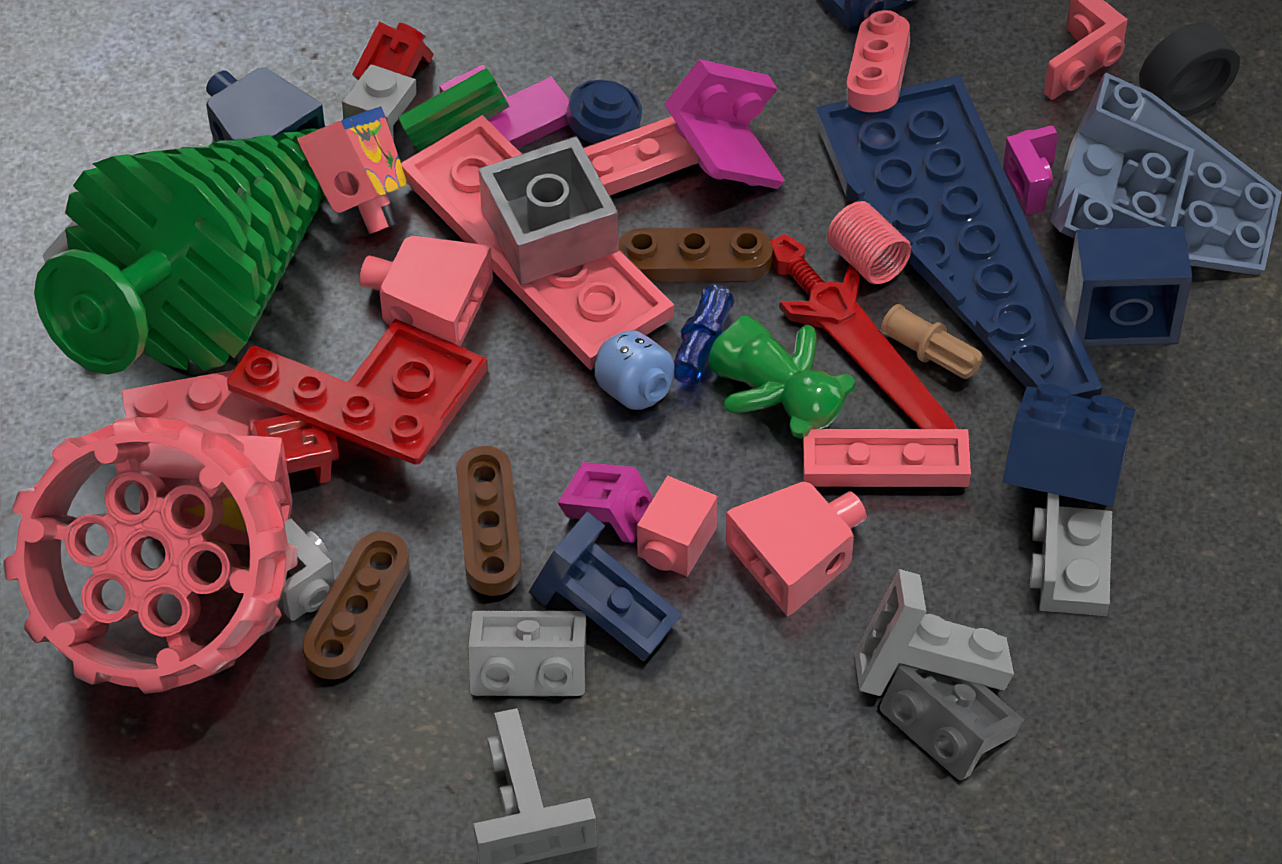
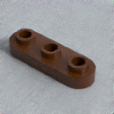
M636 228L627 231L618 239L619 250L651 282L754 281L765 276L772 267L773 248L770 243L771 240L764 232L754 228Z
M477 446L467 450L459 458L456 467L465 572L467 581L474 590L481 594L494 596L512 590L518 584L522 574L512 466L509 457L502 450L493 446ZM482 478L492 479L491 482H477ZM486 523H494L497 525L496 527H481ZM490 569L501 570V572L496 574L486 573Z
M386 531L372 532L362 537L354 546L303 638L302 646L305 663L308 669L316 676L324 679H339L352 673L359 665L409 573L408 548L404 540L398 535ZM379 564L390 565V567L384 570L374 568ZM356 607H362L366 609L364 612L360 614H353L349 612L350 610ZM332 651L342 653L341 655L336 657H324L327 653Z

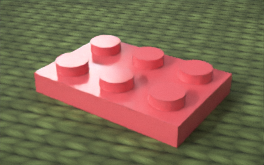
M234 370L121 390L126 418H176L210 431L230 435L252 436L254 421L287 414L229 391L227 379Z

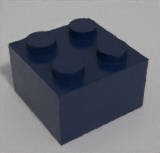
M1148 226L1145 228L1113 229L1098 227L1076 230L1066 291V303L1068 313L1083 346L1179 343L1192 281L1184 226Z
M1040 384L1037 388L1027 386L1014 420L1002 483L1113 506L1124 467L1136 409L1124 407L1123 401L1110 396L1097 395L1093 396L1092 399L1072 396L1069 390L1058 385Z

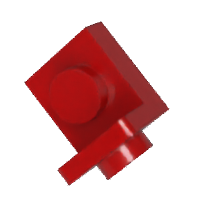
M379 21L352 75L359 80L372 64L411 78L420 60L430 63L434 53L423 42L425 35L417 29L401 22L398 23L395 29Z
M289 414L253 422L252 436L282 438L288 473L313 468L319 484L330 482L332 461L339 458L338 444L334 432Z

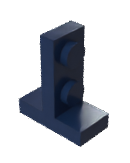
M587 511L553 550L528 593L546 606L559 592L641 660L645 661L676 624L682 613L594 543L605 525Z

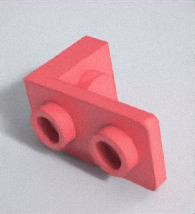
M1070 0L1066 29L1078 42L1049 61L1044 94L1049 99L1054 100L1065 91H1073L1078 88L1086 77L1101 67H1108L1114 64L1120 58L1125 48L1124 39L1128 19L1104 0Z

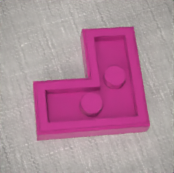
M481 65L439 85L440 93L486 68L484 65ZM549 77L509 97L501 89L510 107L487 119L516 149H519L569 125L566 119L569 99L555 80Z

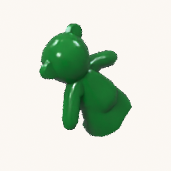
M749 315L740 316L715 340L710 351L709 365L713 373L725 379L731 378L736 381L745 382L751 388L750 390L733 393L724 400V408L728 412L738 414L755 411L782 402L787 415L791 419V433L794 437L800 439L808 436L812 429H824L834 422L844 408L845 398L854 392L856 385L853 377L848 374L831 376L824 371L812 370L817 336L815 329L810 325L802 326L797 332L795 351L790 356L787 350L776 341L761 323Z

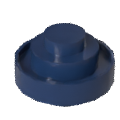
M603 79L591 80L577 86L571 93L566 119L570 128L581 139L597 144L638 129L642 118V105L639 98L629 88L617 82Z

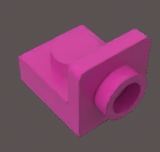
M1047 126L1036 130H1025L1006 138L1003 170L1025 216L1045 211L1047 191L1053 185L1050 166L1054 164L1058 133L1054 126Z
M582 462L557 503L567 518L581 519L588 511L599 521L610 522L622 542L634 543L637 539V524L654 497L635 467Z

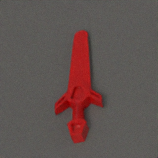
M785 233L771 240L770 243L773 248L772 262L777 274H790L810 296L809 301H780L779 309L793 322L824 328L920 429H957L953 420L856 302L860 275L849 264L843 283L833 281L825 283L805 260L806 246Z

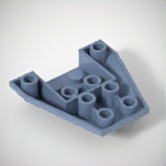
M1105 73L1071 142L1050 222L1061 233L1075 238L1076 230L1098 227L1113 229L1145 228L1148 226H1184L1191 266L1260 276L1265 271L1282 192L1153 93Z

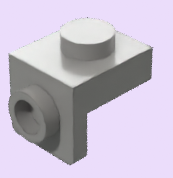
M371 64L342 101L343 119L381 106L394 141L393 125L416 96V79Z
M290 518L284 524L288 543L298 548L297 566L288 570L292 576L285 580L281 598L284 613L294 621L306 612L318 610L335 580L332 561L329 559L328 550L322 540L312 531L306 534Z

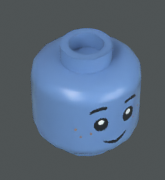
M627 330L610 337L601 345L596 355L595 378L600 388L629 409L642 410L653 406L668 393L674 378L675 364L668 351L642 332Z

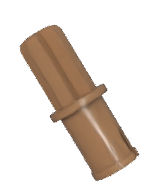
M901 304L894 305L884 317L881 325L882 334L916 351L918 359L922 362L932 360L963 379L974 377L978 373L983 361L981 352L947 333L946 326L941 322L931 324L905 309Z

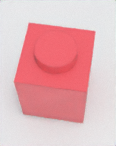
M667 475L637 524L638 557L645 559L651 566L659 570H672L688 577L717 528L718 496Z

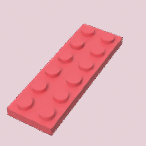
M483 115L402 162L401 166L406 177V183L464 242L491 247L492 271L590 371L595 368L596 355L599 348L610 337L627 330L640 331L647 335L674 318V304L620 250L619 252L520 285L481 209L478 169L521 155L522 153Z

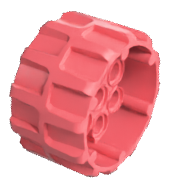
M152 417L117 419L115 423L90 434L65 439L53 448L52 457L55 460L39 482L32 488L19 490L12 506L13 512L21 514L22 518L18 530L16 552L5 558L3 563L5 578L8 581L18 580L22 596L30 613L24 625L25 631L34 643L51 642L62 654L73 661L76 678L92 685L109 681L123 686L139 687L144 694L163 692L190 684L233 666L235 660L247 651L261 635L271 631L282 616L277 605L285 585L287 571L297 566L298 548L287 541L283 514L279 505L284 503L287 498L280 483L268 480L244 453V444L230 434L210 431L186 421H181V419ZM149 443L178 449L205 465L199 474V480L202 485H184L176 487L168 493L163 480L154 473L140 471L138 462H143L149 457ZM115 463L118 475L107 485L104 495L105 506L108 512L86 514L78 518L67 515L74 497L89 476L102 464ZM134 481L143 484L149 495L147 507L139 514L134 513L127 507L124 497L126 488ZM227 488L235 498L246 524L250 546V567L240 565L238 554L230 544L213 539L212 531L219 526L224 513L220 495ZM190 494L199 497L204 503L206 510L203 521L197 527H191L186 524L180 513L181 503ZM95 523L101 525L109 536V545L100 556L93 554L87 548L85 542L88 528ZM149 537L158 539L165 548V560L158 569L150 568L142 560L141 548ZM61 540L65 541L68 555L76 563L83 566H91L94 575L88 578L82 589L81 600L85 609L83 614L76 607L65 582L61 560ZM206 550L215 553L222 563L221 575L214 583L203 580L197 571V560ZM110 579L120 583L125 590V603L118 611L109 609L102 600V588ZM230 586L234 591L243 593L242 600L232 619L209 645L202 639L190 640L188 629L192 628L198 621L201 612L200 599L197 594H210ZM165 593L174 595L182 605L181 618L175 625L165 623L158 614L157 605L159 599ZM138 613L143 627L151 634L160 637L166 636L169 647L161 650L156 658L131 653L103 637L109 630V623L131 618Z

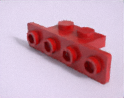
M258 346L249 348L227 379L228 390L334 432L338 437L388 457L391 455L414 465L422 463L443 431V421L440 418Z

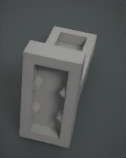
M898 569L854 653L859 691L881 696L898 663L1005 691L1014 675L1007 637L997 635L988 629H975L945 621L933 614H925L926 606L920 575Z
M518 708L495 713L497 736L488 737L487 744L493 771L504 770L508 786L499 788L505 817L473 823L479 864H522L597 847L596 818L591 799L586 798L543 808Z

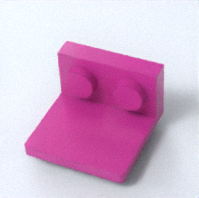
M699 59L664 105L676 122L675 129L689 141L699 156L698 163L709 176L718 180L724 178L744 182L750 186L760 185L779 189L784 183L785 179L748 126L763 111L764 105L777 91L776 85L769 75Z

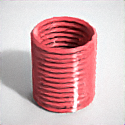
M865 201L854 202L843 208L834 217L828 228L827 240L829 245L852 265L867 282L873 285L883 284L893 279L905 267L910 257L911 245L909 240Z

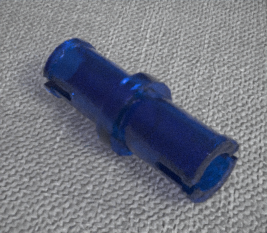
M719 285L706 286L705 290L703 289L701 293V299L694 315L686 319L680 331L682 342L673 361L675 364L674 378L683 384L695 385L702 380L715 340L724 333L722 327L730 309L735 303L734 296L728 289Z

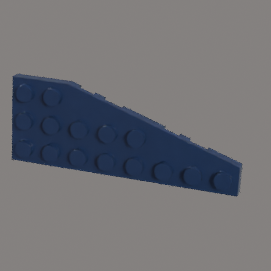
M961 75L901 88L897 103L891 108L879 112L857 110L848 103V100L816 107V125L846 196L853 203L860 201L869 203L899 233L909 240L911 252L908 262L1026 388L1027 386L1037 388L1040 384H1053L1066 388L1072 396L1092 399L1093 396L1101 395L1103 387Z

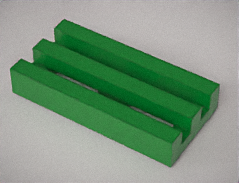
M487 67L400 115L398 118L418 152H421L481 115L489 119L510 106Z

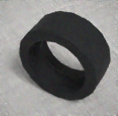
M1207 22L1189 24L1172 32L1154 47L1144 60L1139 72V85L1142 89L1153 93L1181 116L1188 117L1206 109L1227 91L1240 70V55L1214 24Z

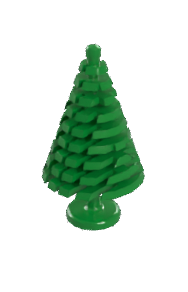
M312 128L299 132L282 133L273 138L268 134L246 139L210 142L211 144L204 146L190 145L179 149L147 151L134 155H116L92 163L97 168L84 170L73 184V187L78 191L69 193L65 214L78 224L65 228L69 251L49 258L37 272L34 296L38 316L52 341L69 359L83 368L106 375L125 371L142 353L147 354L159 363L186 371L190 359L205 371L225 365L229 355L235 358L246 345L289 261L302 240L310 221L313 219L325 196L297 138L319 129Z

